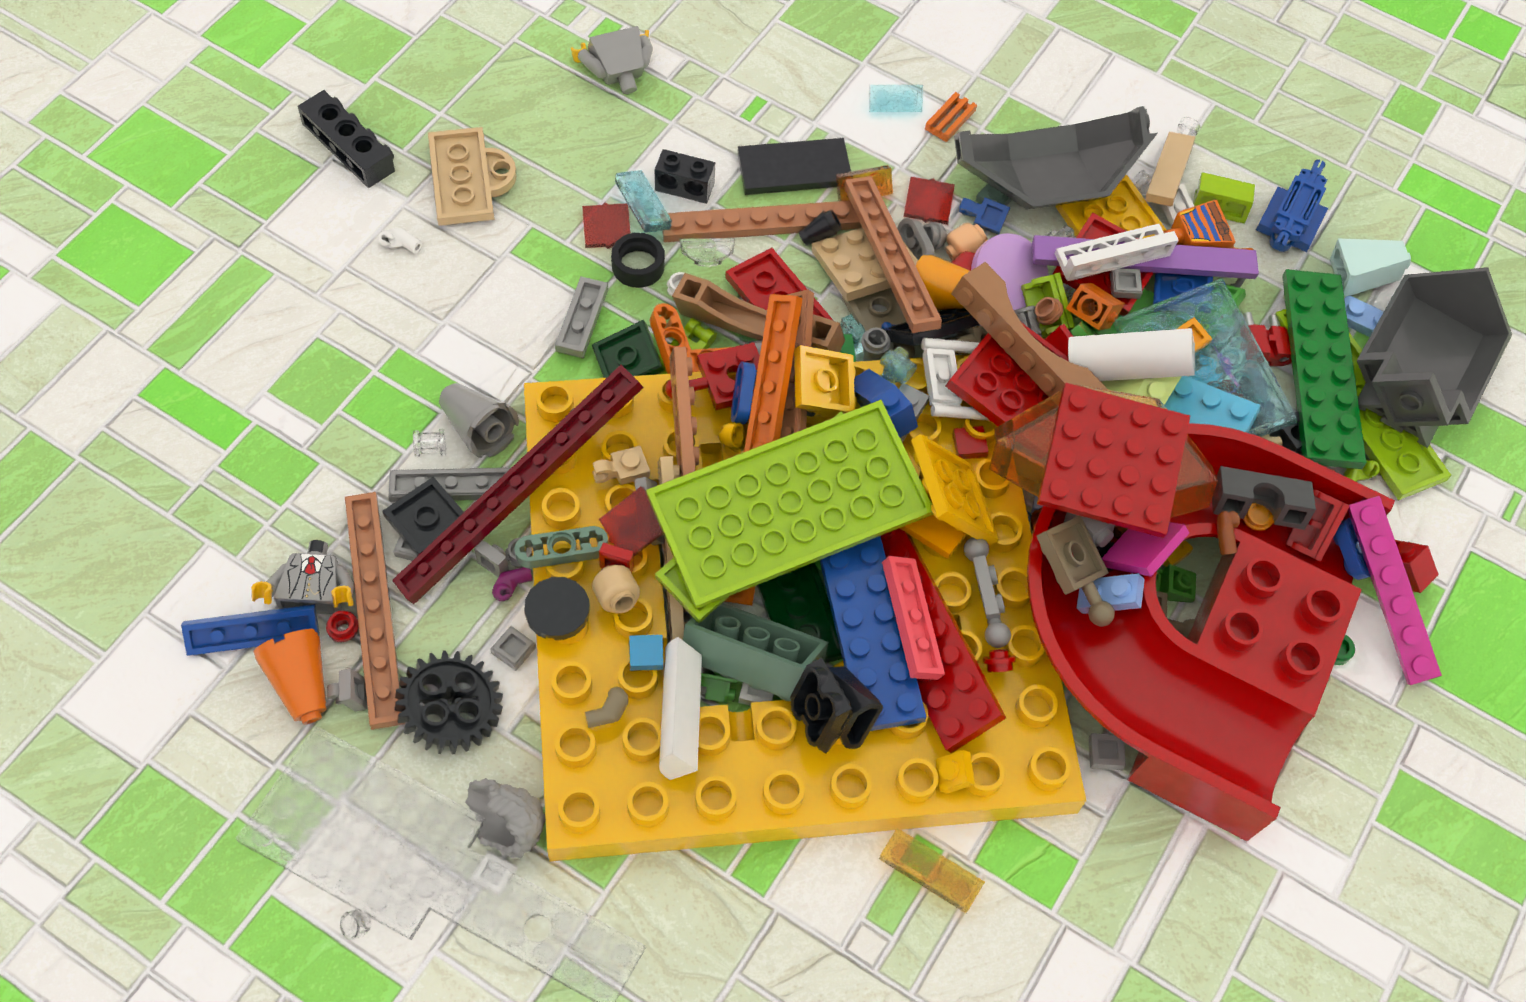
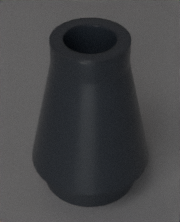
M830 209L827 212L823 210L804 229L799 231V235L804 244L808 246L811 243L837 235V231L841 230L842 226L833 210Z

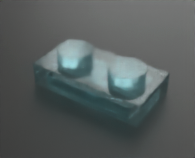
M869 84V112H922V84Z

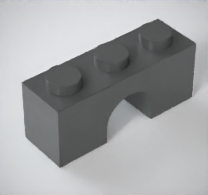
M1220 466L1211 485L1213 514L1216 515L1225 510L1228 512L1235 511L1239 514L1240 519H1244L1251 504L1256 503L1270 510L1273 515L1274 525L1305 530L1316 510L1313 485L1309 481Z

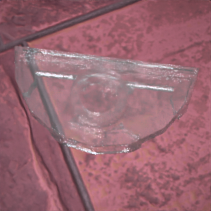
M735 238L680 239L682 254L693 260L694 264L698 266L711 267L722 264L723 260L733 254L735 247Z

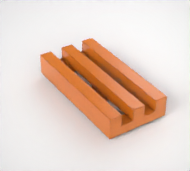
M955 92L926 122L925 130L947 142L976 111L977 104L972 102L970 105L968 103L969 99L965 97L960 99V94ZM962 109H964L965 111H964V112L957 118V120L943 133L942 130L954 119V117H955ZM949 112V114L938 124V122Z

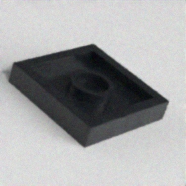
M434 477L382 511L385 519L417 556L464 513Z

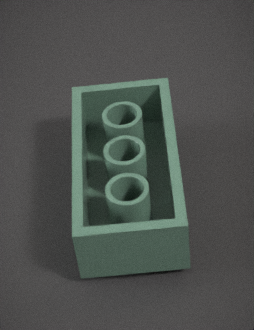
M725 603L719 605L700 623L694 618L690 619L685 624L683 641L702 655L701 667L718 672L725 678H733L749 684L754 689L775 694L785 701H791L790 696L806 666L820 658L825 661L829 642Z

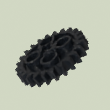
M443 650L441 659L437 660L435 655L430 653L428 663L419 658L416 664L417 669L410 666L407 668V677L400 678L399 686L401 688L396 689L395 698L399 700L395 702L394 709L401 712L398 714L397 722H407L404 727V734L415 732L413 743L424 739L426 740L425 750L436 744L438 754L443 752L445 746H449L451 753L455 754L458 745H461L467 752L470 749L471 740L480 746L483 739L482 735L486 737L491 736L493 730L491 726L497 727L499 717L496 715H501L503 706L498 704L502 701L503 693L496 692L499 689V681L490 682L493 671L482 672L483 661L474 666L471 664L473 655H469L463 661L460 660V651L455 653L454 658H449L446 650ZM466 682L471 688L461 689L456 684ZM430 684L436 686L439 690L430 692L425 690L423 686ZM470 712L475 718L470 720L464 719L460 713ZM434 714L438 715L442 720L440 722H431L426 717Z

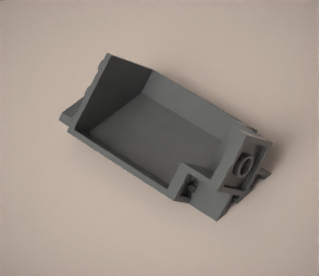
M1488 267L1404 275L1357 359L1366 382L1358 396L1360 410L1365 411L1367 408L1381 416V422L1400 433L1406 430L1419 438L1417 442L1426 448L1429 447L1439 426L1469 424L1512 337L1511 329Z

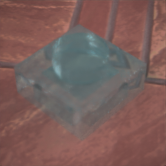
M852 314L841 318L840 325L843 334H852L855 355L863 352L861 339L866 332L863 325L857 323Z

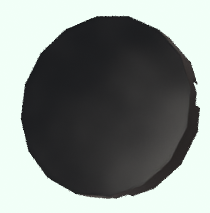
M550 577L542 580L530 589L525 599L524 613L527 623L538 636L545 639L548 637L555 640H565L573 637L585 627L590 612L589 598L585 589L574 580L565 577Z

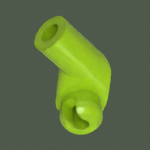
M1366 460V465L1363 469L1346 468L1343 476L1356 482L1370 479L1379 473L1380 466L1374 460Z

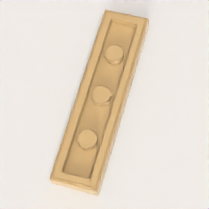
M1169 131L1145 201L1173 206L1194 145L1195 136Z

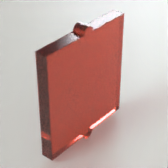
M911 177L903 217L923 220L924 223L930 221L948 225L955 184L935 181L934 178L928 180Z
M604 202L602 205L582 206L585 248L606 247L610 249L618 239L631 233L628 203L608 204Z
M642 486L599 519L610 537L609 543L633 551L634 556L663 535L646 495V490Z

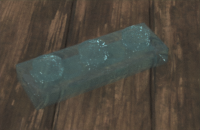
M642 170L616 173L615 183L644 233L671 229L672 220Z

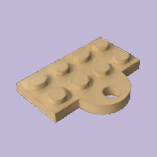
M483 127L428 132L438 226L495 220L492 198L505 194L516 182V166L513 158L503 150L485 148ZM501 168L509 170L505 174L496 173V171Z

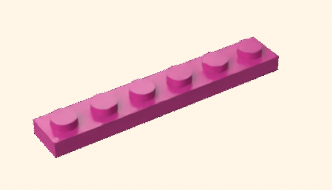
M1380 496L1350 504L1348 513L1407 684L1413 685L1442 676Z

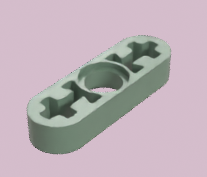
M597 526L527 535L520 538L515 544L516 560L524 568H538L598 559L602 543L608 544V535L604 529ZM591 538H596L598 542L597 547H591ZM577 539H579L581 550H577L576 548ZM559 541H566L571 545V548L568 552L560 554L553 550V546ZM543 544H547L548 555H544ZM532 547L534 551L531 557H527L526 548Z

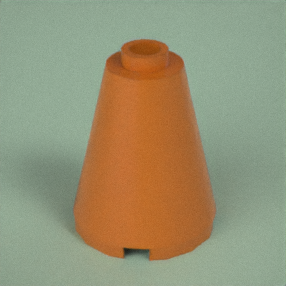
M303 629L284 634L285 639L274 643L273 639H270L259 645L253 652L255 660L293 720L302 721L303 725H307L322 719L321 713L327 709L320 637L315 632V629Z

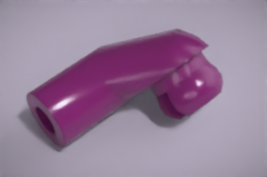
M521 567L502 572L492 589L494 598L498 601H506L512 596L518 584L533 581L530 568Z

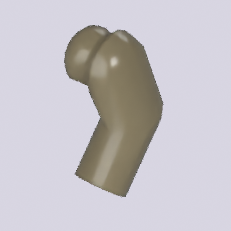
M621 687L611 688L607 693L608 697L602 708L585 712L588 728L620 720L628 705V695Z

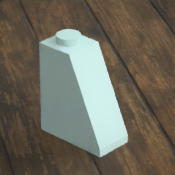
M1338 238L1330 257V262L1334 274L1341 275L1344 296H1351L1401 280L1405 269H1408L1410 266L1411 255L1407 252L1403 241Z

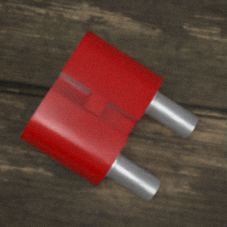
M1251 312L1243 313L1244 327L1240 330V336L1247 363L1263 365L1265 361H1268L1269 366H1286L1291 364L1289 333L1286 327L1280 325L1277 316L1271 314L1268 317L1270 329L1266 330L1265 325L1254 324Z

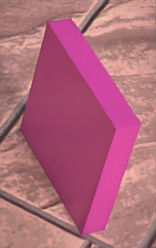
M1169 522L1168 532L1164 538L1127 529L1102 557L1106 568L1152 577L1188 536L1189 531L1184 524Z

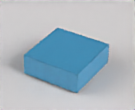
M663 635L629 636L630 671L663 670Z

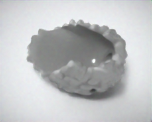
M485 778L481 781L474 780L469 783L468 798L465 803L469 806L470 812L476 816V822L481 823L480 833L478 834L480 844L490 846L491 848L496 847L503 856L509 855L510 858H522L525 852L531 851L532 847L536 846V843L540 840V834L545 823V814L540 801L536 797L531 796L524 788L499 784L495 780Z

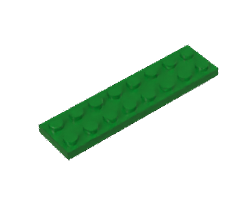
M1286 269L1282 279L1297 412L1299 411L1302 456L1323 466L1363 469L1366 465V456L1341 275Z

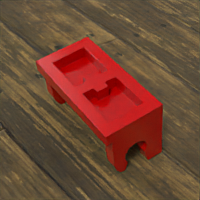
M1313 488L1316 510L1305 530L1293 528L1285 544L1321 562L1350 506Z

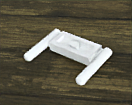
M933 338L922 339L921 348L924 350L922 356L927 391L930 396L931 416L990 421L973 407L961 406L962 399L945 387L957 371L955 352L971 354L978 346V342Z

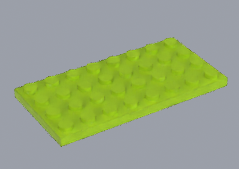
M882 400L646 490L648 500L695 609L933 515L931 510L932 503Z

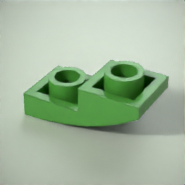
M1171 564L1164 569L1159 568L1156 575V591L1167 593V601L1192 603L1195 601L1196 573Z

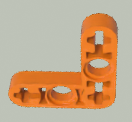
M661 303L656 305L650 316V325L668 374H670L669 357L674 347H686L687 357L692 358V372H700L697 364V355L730 348L691 350L679 314L669 304ZM672 337L678 341L679 345L672 346L667 343L665 338Z

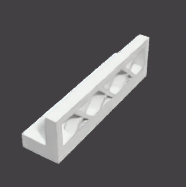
M1155 224L1057 248L1054 254L1066 280L1071 281L1170 256L1179 240L1175 231L1164 233L1160 224ZM1152 234L1155 235V236L1143 238L1144 236H1148V235H1152ZM1074 254V256H1070L1069 259L1067 260V258H1066L1067 255Z

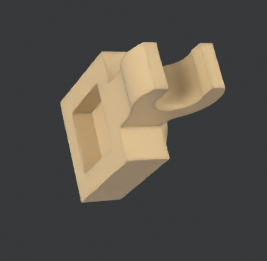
M641 446L613 452L610 457L611 461L598 460L593 462L595 471H592L596 483H603L617 478L619 484L623 485L634 482L637 478L650 477V469Z

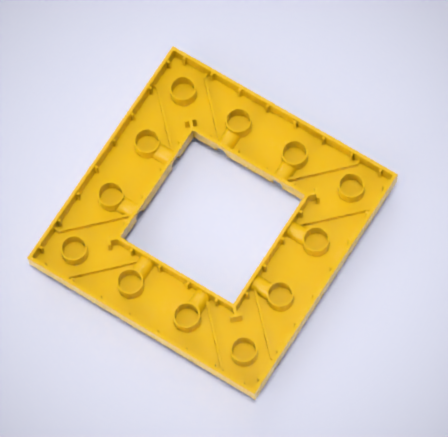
M970 354L955 355L957 370ZM923 357L853 362L856 370L855 377L867 369H871L896 385L898 389L902 383H905L928 395ZM692 372V376H688L689 380L702 377L701 372ZM730 372L727 376L735 380L737 372ZM671 374L634 376L644 388L529 496L531 535L589 526L600 527L608 535V544L634 552L632 575L640 588L639 598L631 610L625 613H611L602 608L592 588L595 576L602 570L599 558L533 568L534 586L538 582L550 577H565L576 581L583 587L590 602L588 621L585 627L575 636L565 640H555L548 637L545 639L536 634L546 840L549 862L1077 814L1085 804L1086 796L1062 680L1052 666L1041 644L1033 621L1028 597L1027 565L1032 534L1012 437L993 422L988 420L931 416V406L928 401L917 419L918 427L909 432L903 441L906 452L921 482L924 477L921 468L914 460L913 453L915 451L911 442L919 434H923L956 454L952 435L953 429L965 427L972 437L982 440L986 439L989 450L987 457L964 460L973 466L999 537V541L989 546L986 560L988 566L994 565L998 584L993 585L995 595L1001 594L1004 602L1005 613L1000 614L1001 623L1006 624L1011 632V639L1006 646L995 648L990 646L985 639V630L988 627L975 575L974 564L964 554V545L971 538L970 535H965V538L949 559L911 536L1006 716L1005 720L954 751L965 750L970 752L975 785L948 794L939 790V775L935 759L951 753L945 750L928 715V709L924 702L925 722L870 731L862 746L857 749L845 748L839 738L827 753L819 750L817 746L813 747L808 743L805 734V724L803 721L796 720L793 716L791 701L751 702L750 708L742 712L729 711L728 704L700 707L698 771L669 780L660 772L659 758L667 631L663 586L655 578V573L661 569L659 544L652 545L641 540L635 481L620 485L618 479L614 478L603 483H596L592 471H595L593 462L598 460L611 461V453L636 446H641L650 469L649 479L657 482V486L659 485V458L673 456V465H677L673 402L665 391L666 384L671 379ZM606 378L524 383L527 452ZM708 390L695 391L694 405H691V417H696L697 434L693 435V445L699 449V465H695V471L744 453L749 419L746 424H742L745 430V439L742 446L732 448L723 445L719 440L718 434L722 432L721 427L724 424L733 423L731 421V407L715 411ZM962 400L961 406L972 407ZM858 402L855 409L861 408ZM807 410L808 412H814L815 415L813 417L807 416L806 428L832 418L816 416V411ZM983 426L985 433L978 432L972 427ZM926 491V493H927V495H928V497H929V499H930V501H931V503H932L931 497H930L929 493ZM596 538L590 539L591 547L598 546ZM579 539L576 540L577 550H581ZM559 541L553 546V550L560 554L568 552L571 548V545L566 541ZM543 544L544 555H548L547 544ZM663 635V670L630 671L629 636ZM1007 649L1009 655L1016 656V662H1013V670L987 672V666L983 664V657L989 656L990 650ZM621 687L628 695V705L620 720L588 728L585 712L602 708L608 697L607 693L611 688Z

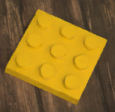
M1128 175L1124 176L1108 197L1055 206L1075 236L1078 235L1092 212L1126 231L1160 224L1162 230H1166ZM1152 234V235L1144 236L1143 238H1147V237H1151V236H1155V235Z
M923 434L911 440L915 451L913 457L921 468L924 477L922 484L931 497L933 503L931 504V510L934 516L939 521L950 524L957 531L961 530L977 540H985L989 546L999 541L972 464Z

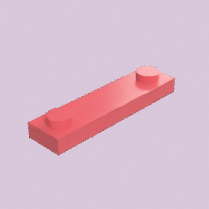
M888 556L882 562L910 678L938 680L945 675L916 560Z

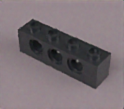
M322 90L297 106L302 125L368 188L395 172L393 164L394 154L386 144L382 145L369 128L365 129L355 114L352 112L348 113L337 97L332 98L325 90Z

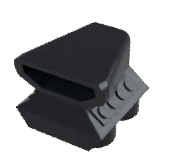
M822 658L806 666L790 696L793 716L796 720L804 722L808 743L813 747L817 746L824 753H827L839 738L845 748L857 749L861 747L883 710L880 700L847 667L828 668Z

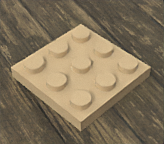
M863 227L812 243V253L847 302L891 288ZM905 244V246H906V248H907V250H908V252H909V254H910V256H911V258H912V260H913V262H914V264H915V266H916V263H917L918 260H917V258L914 256V254L911 252V250L908 248V246Z

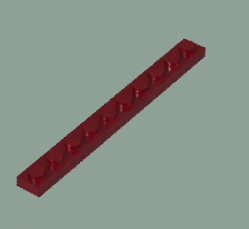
M622 365L614 370L392 580L405 598L412 604H415L637 395L644 388L640 382Z

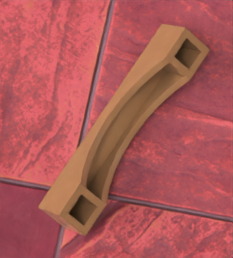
M986 262L962 276L951 294L1058 407L1065 383L1104 393L1108 391L1088 368L1073 364L1057 356L1028 332L1012 308L1005 281Z
M684 273L672 295L681 315L762 341L767 310L733 296L709 280ZM813 314L811 347L840 352L845 342L840 323Z

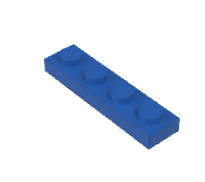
M315 604L183 621L181 624L187 656L258 647L270 639H273L274 643L285 639L284 634L303 629H315L318 636L320 635Z

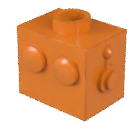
M1086 283L1080 284L1066 309L1097 330L1111 328L1115 320L1118 319V314L1123 308L1124 303L1095 284Z

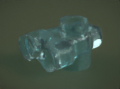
M897 347L894 351L890 349L880 361V364L884 366L883 373L880 376L894 385L896 382L905 384L917 369V365L908 358V352L902 347Z

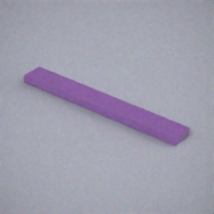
M1034 235L1032 240L1033 264L1060 266L1054 254L1057 248L1094 239ZM1176 245L1170 256L1123 267L1124 269H1140V272L1256 279L1259 275L1256 250ZM1074 254L1067 255V256H1066L1067 260L1069 259L1070 256H1074Z

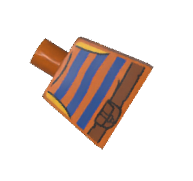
M1217 200L1177 213L1171 229L1163 230L1164 233L1175 231L1179 240L1176 245L1233 248L1236 242Z

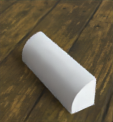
M1192 328L1069 337L1068 340L1069 362L1088 368L1099 381L1195 376V342Z
M679 637L667 644L664 662L659 770L669 780L698 771L702 655Z

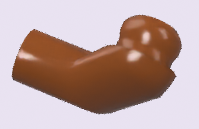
M1225 510L1217 516V534L1221 555L1237 553L1234 528L1239 526L1240 517L1235 511L1228 512Z

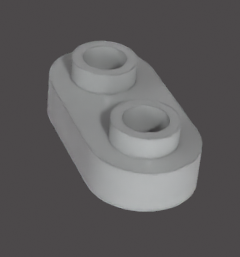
M903 219L897 229L902 240L917 260L922 255H934V247L922 223L917 219Z

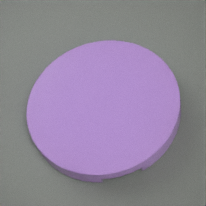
M1010 233L999 234L985 241L977 249L971 265V270L986 262L1005 281L1007 294L1013 310L1026 307L1021 289L1023 284L1030 283L1032 279L1049 275L1047 265L1033 264L1032 243L1022 236Z

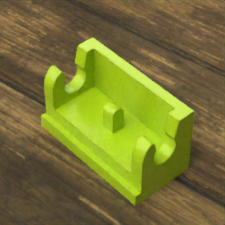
M1202 172L1198 189L1195 190L1193 204L1197 206L1217 200L1225 219L1245 224L1254 202L1255 184Z
M1060 273L1032 279L1030 283L1021 286L1026 307L1036 306L1045 297L1058 299L1063 305V313L1056 322L1050 325H1042L1039 322L1043 339L1048 337L1060 325L1065 324L1069 331L1075 327L1071 312L1066 309L1068 300Z

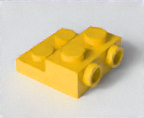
M802 345L795 348V408L816 411V416L834 418L841 411L845 414L855 410L857 404L854 393L856 370L853 364V355Z

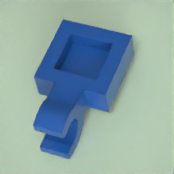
M963 197L959 207L960 213L976 217L974 225L978 224L981 228L998 235L1010 211V207L984 197L982 204Z

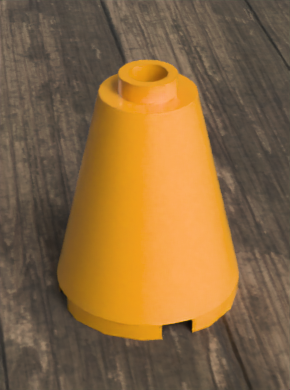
M922 255L916 263V268L936 309H963L964 307L951 293L962 276L970 272V270L934 255Z

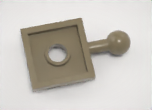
M891 288L848 302L842 296L862 336L871 328H881L884 322H890L892 325L907 322ZM881 305L886 307L887 310L878 312L874 310L873 306ZM892 342L894 346L892 351L894 359L915 357L914 346Z
M1075 517L1036 535L1041 545V550L1047 557L1055 574L1056 581L1061 586L1064 594L1066 595L1082 587L1091 605L1088 611L1090 621L1101 627L1109 625L1115 616L1114 608L1110 603L1101 599L1093 582L1108 574V570L1082 517Z

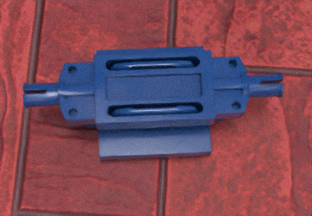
M1320 159L1314 161L1311 170L1302 169L1298 176L1295 175L1288 190L1277 187L1256 228L1257 231L1270 236L1269 242L1272 248L1285 252L1293 246L1302 251H1308L1328 210L1327 207L1319 204L1326 190L1324 186L1328 180L1321 175L1326 165L1324 161L1321 162L1319 168L1317 166Z

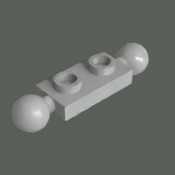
M971 537L964 545V554L974 564L975 575L988 627L985 630V639L990 646L1001 648L1009 643L1011 632L1006 624L1001 623L1000 614L1005 613L1002 595H995L993 585L998 584L994 565L988 566L987 564L988 543L983 539L977 540Z

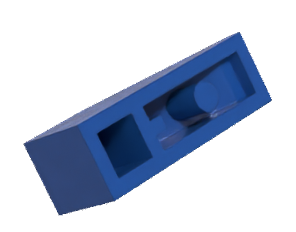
M867 369L855 377L854 393L859 405L863 407L882 400L900 438L918 427L912 403L896 385L871 369Z

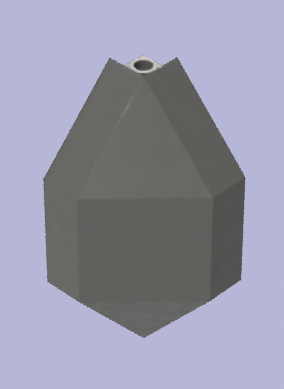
M1140 106L1127 113L1058 127L1008 134H971L970 130L962 131L954 135L957 163L1028 210L1097 200L1110 196L1158 132H1149L1150 118L1147 109L1144 106Z

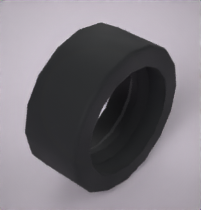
M637 232L624 235L618 239L611 253L612 271L615 278L624 285L636 288H643L657 282L664 273L665 250L661 242L652 235ZM634 251H643L655 258V262L652 265L643 269H632L625 266L621 261L622 257Z

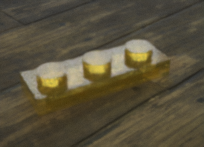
M899 828L895 830L879 857V860L966 914L985 881Z

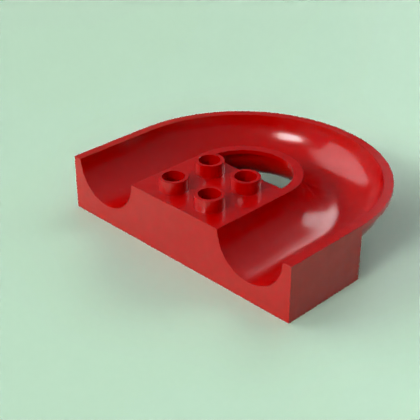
M1189 423L1170 522L1186 526L1189 534L1183 541L1196 537L1218 538V515L1213 514L1211 485L1220 466L1312 482L1314 489L1348 505L1380 496L1386 516L1392 510L1395 500L1260 436L1233 428ZM1043 506L1033 529L1028 552V597L1033 621L1041 644L1055 671L1067 689L1090 715L1124 743L1139 751L1127 778L1128 781L1245 841L1250 840L1277 819L1281 807L1272 803V796L1278 776L1297 738L1306 725L1315 717L1362 589L1352 585L1354 577L1350 576L1345 570L1344 557L1340 547L1332 539L1320 562L1285 544L1293 528L1274 525L1273 522L1264 531H1254L1246 526L1243 519H1240L1239 526L1234 528L1237 553L1221 556L1187 638L1174 628L1160 606L1156 592L1157 571L1152 577L1141 575L1145 579L1141 608L1115 611L1113 621L1109 625L1101 627L1090 621L1088 613L1082 614L1077 609L1079 589L1066 595L1064 594L1061 586L1056 581L1055 574L1047 557L1041 550V545L1036 535L1064 523L1067 513ZM1347 510V512H1346V514H1345L1343 520H1344V519H1347V518H1350L1349 513H1348V510ZM1113 536L1111 541L1116 543L1118 538ZM1114 569L1113 571L1109 572L1108 574L1102 577L1128 575L1135 573Z

